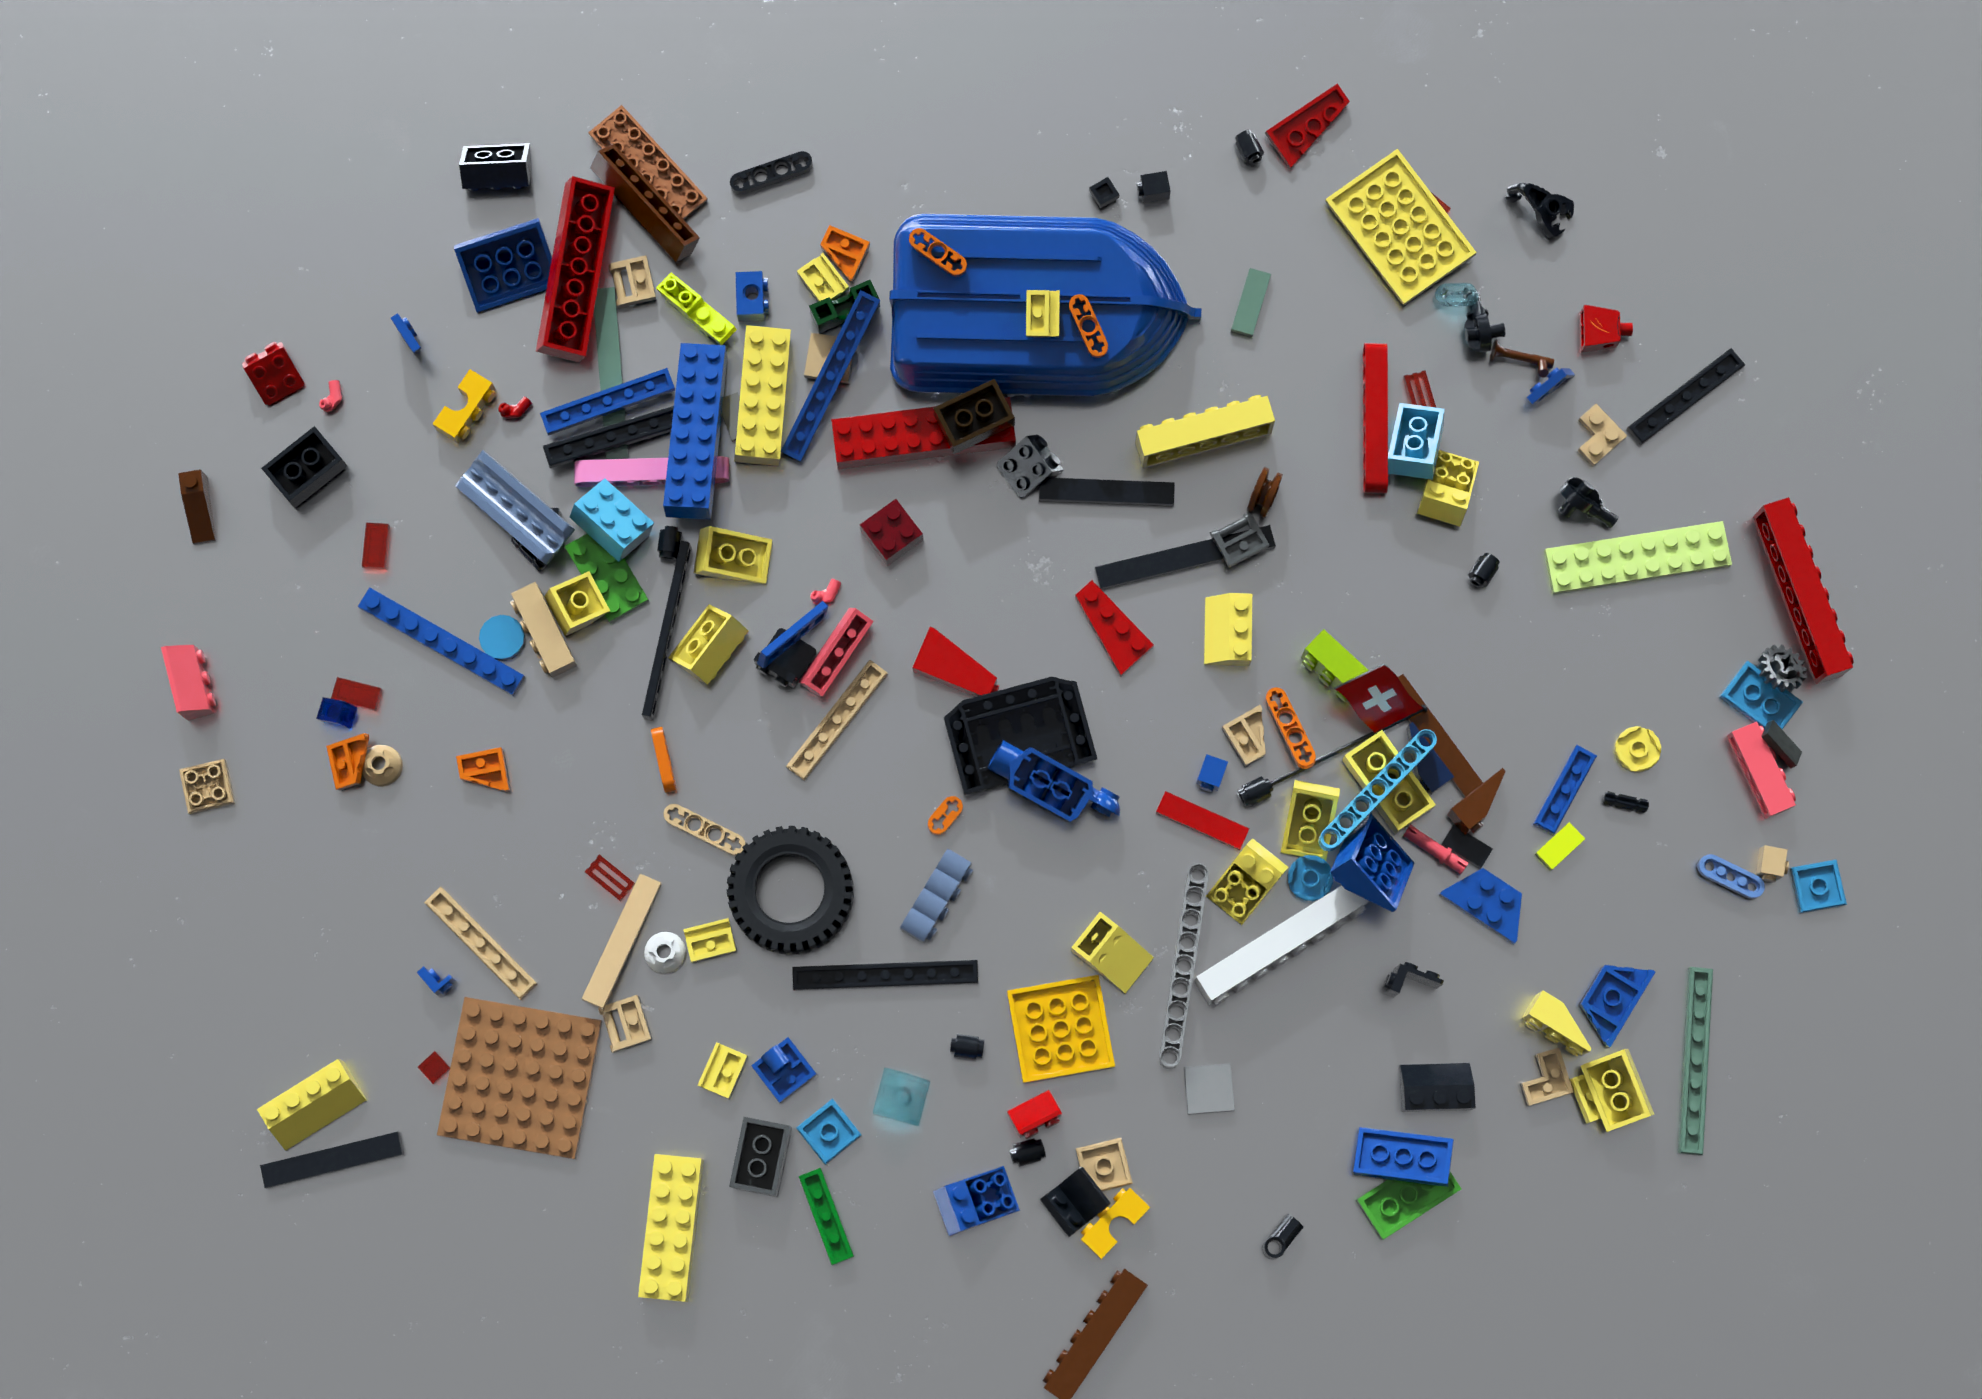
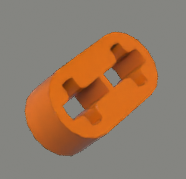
M947 797L928 820V828L932 834L937 836L943 835L961 815L963 804L958 797ZM949 802L951 804L957 802L958 811L952 810L949 815L945 814L949 809L947 804ZM942 817H945L942 822L944 828L942 830L940 828L934 830L933 821H939Z

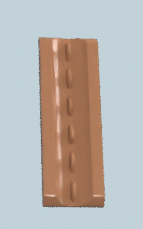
M622 105L588 132L601 149L614 143L683 220L708 200Z

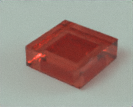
M436 1051L418 1066L432 1084H435L450 1070V1066Z

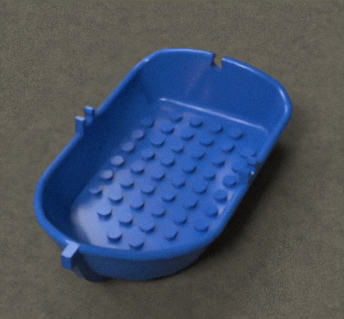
M919 214L906 219L897 230L894 238L893 290L890 291L889 297L892 308L890 370L893 378L901 387L916 392L965 393L995 379L1002 394H1007L1008 397H1014V395L1031 397V395L1096 396L1108 394L1135 383L1159 366L1179 341L1186 329L1188 319L1201 320L1202 308H1193L1187 304L1185 295L1167 262L1151 245L1115 222L1085 217ZM921 228L965 258L967 262L966 272L962 276L954 277L911 247L909 243L910 233L914 229ZM921 234L919 237L915 235V244H924L926 246L924 251L927 252L928 247L933 241L930 240L928 244L923 240L924 235ZM937 246L932 249L931 254L934 258L940 259L944 256L945 251L942 247ZM949 253L948 258L942 264L946 265L948 261L953 265V271L956 269L961 270V261L953 262L950 259L952 254ZM1027 290H1060L1059 337H1026ZM1081 294L1088 298L1108 342V351L1101 358H1095L1089 354L1071 315L1069 301L1074 295ZM1076 300L1073 308H1078L1081 316L1077 317L1078 320L1083 316L1091 315L1090 312L1085 314L1083 311L1085 302L1080 303L1079 300ZM1086 320L1082 323V329L1085 332H1092L1095 329V324L1091 320ZM1099 332L1092 337H1086L1088 341L1092 338L1094 342L1093 351L1102 352L1101 349L1104 344H1099L1096 340V336H1100Z

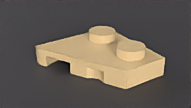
M1261 705L1222 726L1224 733L1245 767L1265 756Z

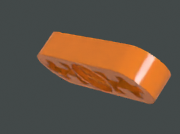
M921 228L914 229L910 233L909 243L911 247L954 277L962 276L966 272L967 262L965 258ZM921 234L924 235L923 240L928 244L930 240L933 241L928 247L927 252L924 251L926 249L924 244H915V235L918 237ZM939 246L944 249L945 254L942 258L936 259L932 256L931 251L934 247ZM949 253L952 254L950 259L953 262L961 261V270L956 269L953 271V265L948 261L946 265L942 264L948 258Z
M1081 294L1074 295L1069 301L1071 315L1089 354L1092 357L1101 358L1108 351V342L1088 298ZM1075 301L1085 302L1083 311L1085 314L1090 312L1091 315L1083 316L1078 320L1077 317H1080L1081 313L1078 308H1073ZM1084 321H1093L1095 329L1092 332H1085L1082 329ZM1099 332L1100 336H1096V340L1099 344H1104L1101 349L1102 352L1093 351L1094 342L1092 338L1088 341L1086 337H1092Z
M663 727L651 729L664 791L665 793L676 791V783Z

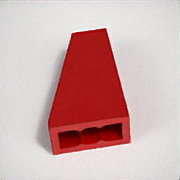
M929 627L912 667L914 673L973 697L999 690L1000 686L997 685L996 676L935 628Z

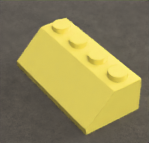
M337 1059L264 1104L257 1111L269 1131L284 1150L287 1151L367 1100L345 1062Z

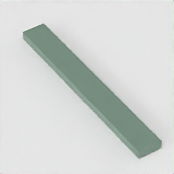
M615 287L597 289L594 306L600 391L623 384ZM625 409L602 416L603 427L625 421ZM628 445L606 451V459H629Z
M1688 968L1679 1154L1702 1156L1704 1149L1713 969Z

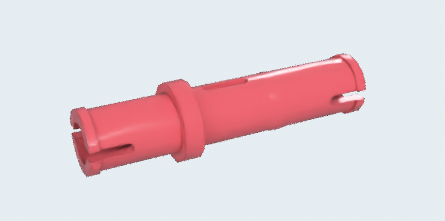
M1410 824L1403 835L1404 838H1407L1437 858L1440 864H1446L1460 875L1469 863L1451 852V848H1445L1412 824Z

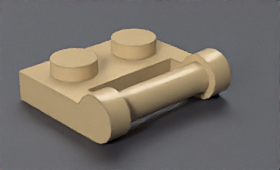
M646 255L608 265L609 272L613 276L617 294V308H626L630 305L656 300ZM627 269L632 295L627 297L621 276V271Z
M638 995L607 1004L604 1009L598 1008L600 1015H603L612 1044L610 1045L612 1053L652 1040ZM615 1010H618L627 1039L621 1042L611 1013Z

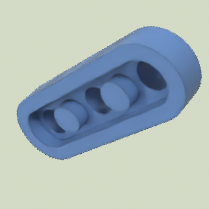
M1706 855L1698 862L1697 868L1703 877L1746 898L1755 899L1761 896L1765 890L1764 881L1759 876L1716 855ZM1706 863L1712 865V871L1706 869ZM1728 873L1733 875V881L1727 879ZM1748 884H1753L1755 890L1750 891L1748 889Z

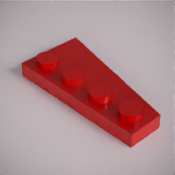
M1338 83L1265 132L1289 169L1350 102Z
M1093 580L1075 595L1120 677L1154 647V644Z

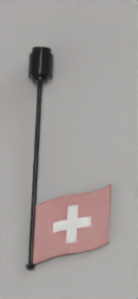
M1381 664L1334 687L1335 690L1348 700L1358 717L1372 732L1316 759L1314 765L1371 738L1381 730L1385 731L1421 712L1426 713L1428 710L1427 706H1420L1408 694L1397 675L1385 664ZM1298 768L1271 782L1268 778L1264 780L1261 776L1242 785V788L1238 790L1239 797L1245 807L1249 805L1254 806L1272 797L1271 792L1274 791L1272 786L1306 769Z

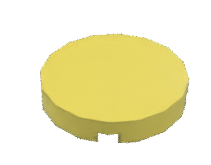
M1635 726L1626 729L1619 735L1615 743V755L1623 768L1631 772H1644L1652 768L1659 760L1661 744L1653 731Z

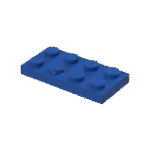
M1359 1127L1353 1173L1359 1176L1448 1187L1454 1139Z

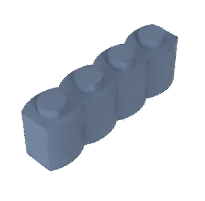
M947 849L904 919L900 929L922 943H925L927 939L931 941L937 932L935 928L938 920L943 921L949 912V909L946 908L950 900L955 901L960 894L961 889L958 888L963 880L967 882L973 872L970 868L972 863Z

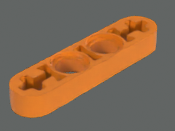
M1277 687L1271 688L1266 694L1267 706L1295 763L1301 769H1309L1315 764V751L1285 691ZM1275 694L1277 697H1281L1280 704L1282 708L1279 710L1276 701H1271L1272 696ZM1284 713H1288L1293 719L1290 723L1285 724L1280 721L1279 717ZM1292 733H1299L1302 736V740L1299 743H1292L1289 740V736ZM1303 747L1306 756L1311 755L1309 762L1300 760L1302 758L1300 748Z

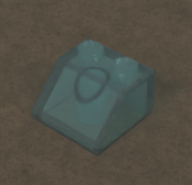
M884 1068L873 1115L919 1127L931 1081L905 1072Z

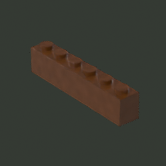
M614 143L599 150L590 169L605 185L615 187L614 195L675 262L691 255L700 237Z
M1123 1269L1122 1272L1117 1270L1110 1280L1113 1286L1109 1292L1105 1290L1096 1301L1100 1304L1096 1311H1089L1083 1320L1086 1323L1083 1330L1079 1331L1077 1329L1070 1339L1073 1345L1068 1352L1064 1349L1056 1361L1059 1365L1056 1370L1050 1369L1042 1380L1046 1383L1043 1388L1057 1398L1071 1399L1147 1288L1148 1285L1126 1269Z

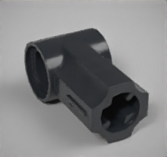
M1287 1214L1270 1237L1263 1243L1262 1252L1264 1256L1272 1260L1282 1256L1304 1226L1294 1217ZM1270 1242H1276L1279 1245L1280 1251L1278 1254L1275 1255L1269 1252L1268 1244Z

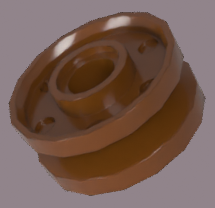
M1266 467L1263 468L1256 482L1247 507V511L1253 512L1257 504L1261 505L1260 516L1266 518L1274 502L1283 474L1277 473L1272 481L1269 480V469Z

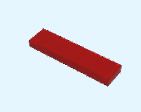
M1166 791L1156 811L1161 816L1238 850L1241 849L1250 829Z

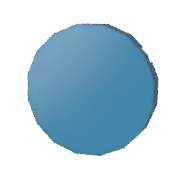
M498 615L491 617L483 624L480 629L479 641L481 648L486 654L504 661L520 653L525 642V633L516 619L507 615Z
M1315 855L1299 857L1291 864L1288 870L1287 882L1290 890L1295 896L1306 901H1315L1329 893L1333 885V876L1330 873L1331 867L1324 859Z

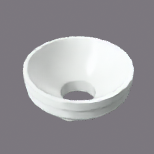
M661 932L652 936L644 950L646 963L653 971L660 974H671L679 970L684 964L687 955L682 939L670 932ZM661 945H668L671 949V953L667 958H660L657 954V949Z

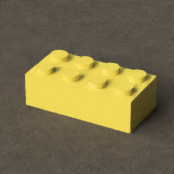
M1381 730L1344 755L1342 761L1361 788L1364 789L1398 754V751L1383 730ZM1388 770L1387 773L1391 779L1399 778L1397 770ZM1411 771L1376 809L1393 833L1397 834L1431 811L1436 804ZM1378 785L1372 786V792L1375 795L1380 796L1383 794L1382 787Z

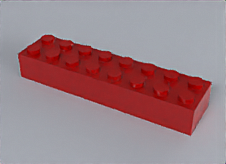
M572 176L565 183L536 352L575 362H580L586 357L615 187Z
M1006 397L1005 400L1012 411L1010 397ZM934 407L831 419L838 470L1013 448L1016 446L1014 426L953 454L934 416Z
M1788 497L1763 505L1753 518L1815 684L1817 685L1842 677L1853 668L1854 660L1850 651H1847L1845 647V635L1842 630H1839L1836 623L1838 620L1837 614L1830 607L1828 590L1822 586L1820 569L1813 562V550L1810 545H1807L1804 538L1806 535L1805 529L1802 524H1799L1796 517L1798 514L1797 508Z

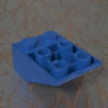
M1004 1166L933 1191L949 1236L1020 1211Z

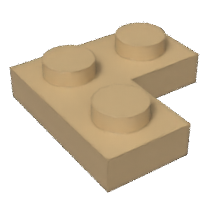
M1597 404L1579 418V421L1593 436L1578 449V452L1593 467L1627 437Z
M1560 1048L1536 1054L1542 1077L1521 1083L1527 1105H1534L1574 1093Z

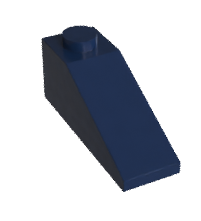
M1413 722L1406 728L1408 741L1410 742L1420 732ZM1424 736L1419 738L1421 745L1425 747L1430 746ZM1434 749L1414 768L1416 778L1429 796L1454 778ZM1411 754L1412 762H1415V757Z

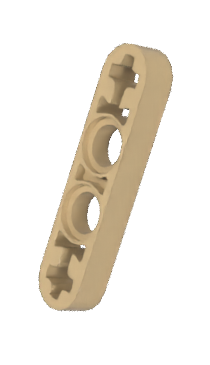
M670 804L664 809V818L671 826L730 855L736 856L737 853L741 854L743 852L742 847L746 842L739 834L678 804ZM678 809V814L684 818L686 813L689 814L684 821V826L680 825L682 820L674 818L673 821L670 820L669 812H674ZM690 820H700V829L691 831L688 828ZM712 829H719L722 835L719 840L711 841L709 839V832ZM726 834H729L727 838L732 842L738 839L741 848H736L732 851V846L726 842L724 847L721 846L725 841Z

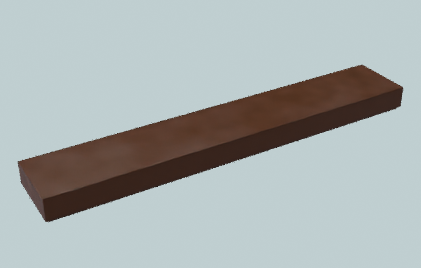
M1404 674L1400 675L1398 678L1408 694L1420 706L1426 705ZM1429 708L1426 713L1421 712L1407 719L1409 723L1413 722L1419 731L1428 729L1435 733L1437 742L1433 749L1453 774L1452 782L1464 798L1483 784L1482 780ZM1425 737V739L1431 745L1429 738Z

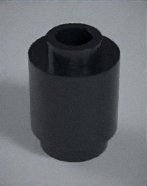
M1245 130L1235 137V145L1244 163L1252 165L1262 159L1264 151L1256 135L1251 130Z
M665 526V529L660 530L657 549L659 558L677 559L682 539V532L678 531V527Z
M1484 553L1483 556L1478 558L1468 574L1470 582L1479 588L1482 586L1487 587L1498 571L1500 561L1494 555Z
M957 1034V1037L951 1040L950 1052H954V1057L973 1060L982 1058L984 1040L979 1039L978 1036Z
M1033 1138L1013 1144V1149L1010 1150L1013 1164L1017 1163L1019 1167L1041 1161V1158L1046 1157L1041 1139L1035 1140Z

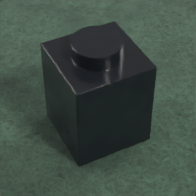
M1167 171L1140 175V183H1137L1136 186L1138 196H1142L1143 203L1170 199L1171 191Z

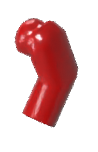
M524 396L517 405L500 404L498 411L506 419L520 418L533 403Z

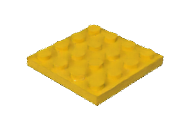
M1099 975L1007 991L1023 1083L1115 1067Z

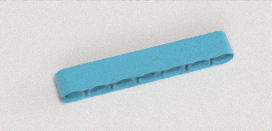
M1428 729L1421 730L1322 831L1318 839L1321 849L1328 852L1335 850L1430 753L1437 742L1433 731ZM1423 736L1429 738L1431 745L1427 747L1421 745L1419 738ZM1405 753L1413 754L1415 762H1406L1403 755ZM1388 770H1397L1399 778L1391 779L1388 776ZM1378 785L1382 787L1383 794L1380 796L1375 795L1372 792V786ZM1364 802L1367 805V811H1358L1356 803ZM1348 818L1351 821V827L1343 828L1340 825V819ZM1327 834L1333 835L1336 840L1335 844H1326L1324 836Z

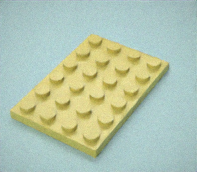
M1398 149L1325 199L1327 205L1403 306L1470 260L1477 253Z

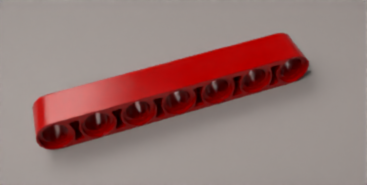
M1364 343L1363 347L1364 493H1387L1388 347L1385 343Z

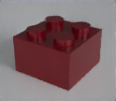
M897 499L860 524L862 534L886 566H889L923 541V533Z

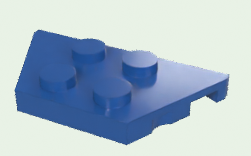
M1482 868L1444 889L1439 894L1512 944L1517 942L1522 893L1486 869Z
M1604 965L1580 1006L1606 1047L1610 1048L1654 976V970L1623 968L1611 965Z

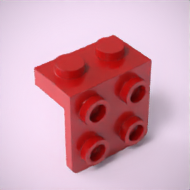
M273 342L264 348V352L258 355L253 353L244 359L245 362L242 363L243 369L266 405H271L304 386V381L287 354L282 342L278 344Z

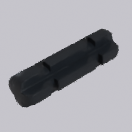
M514 537L511 539L512 544L519 548L518 550L530 563H533V566L539 572L547 567L545 563L540 561Z
M1609 791L1603 797V803L1611 806L1615 804L1616 807L1630 810L1637 809V811L1643 813L1649 808V801L1640 798L1637 800V797L1623 794L1615 795L1614 792Z

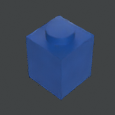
M1206 754L1196 784H1199L1201 789L1208 792L1218 791L1228 761Z

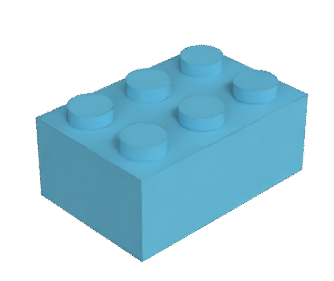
M1399 404L1388 455V474L1433 480L1444 428V409Z
M605 478L574 503L570 518L618 562L649 537L654 525L650 518Z

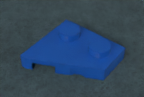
M398 313L392 316V322L411 351L415 353L420 350L421 347L414 338L417 334L406 317L402 319Z
M1570 368L1554 369L1547 375L1548 380L1543 384L1539 382L1530 389L1531 394L1527 397L1532 404H1538L1560 387L1559 385L1569 378L1570 380L1575 374Z

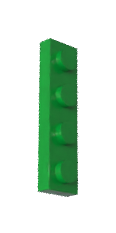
M821 1168L800 1175V1182L831 1265L854 1257Z

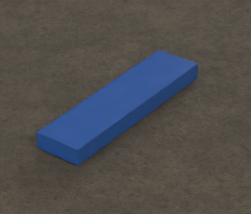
M823 601L820 602L760 652L757 664L762 668L767 667L823 621L828 605Z
M1579 745L1575 746L1533 825L1551 835L1556 833L1597 755Z

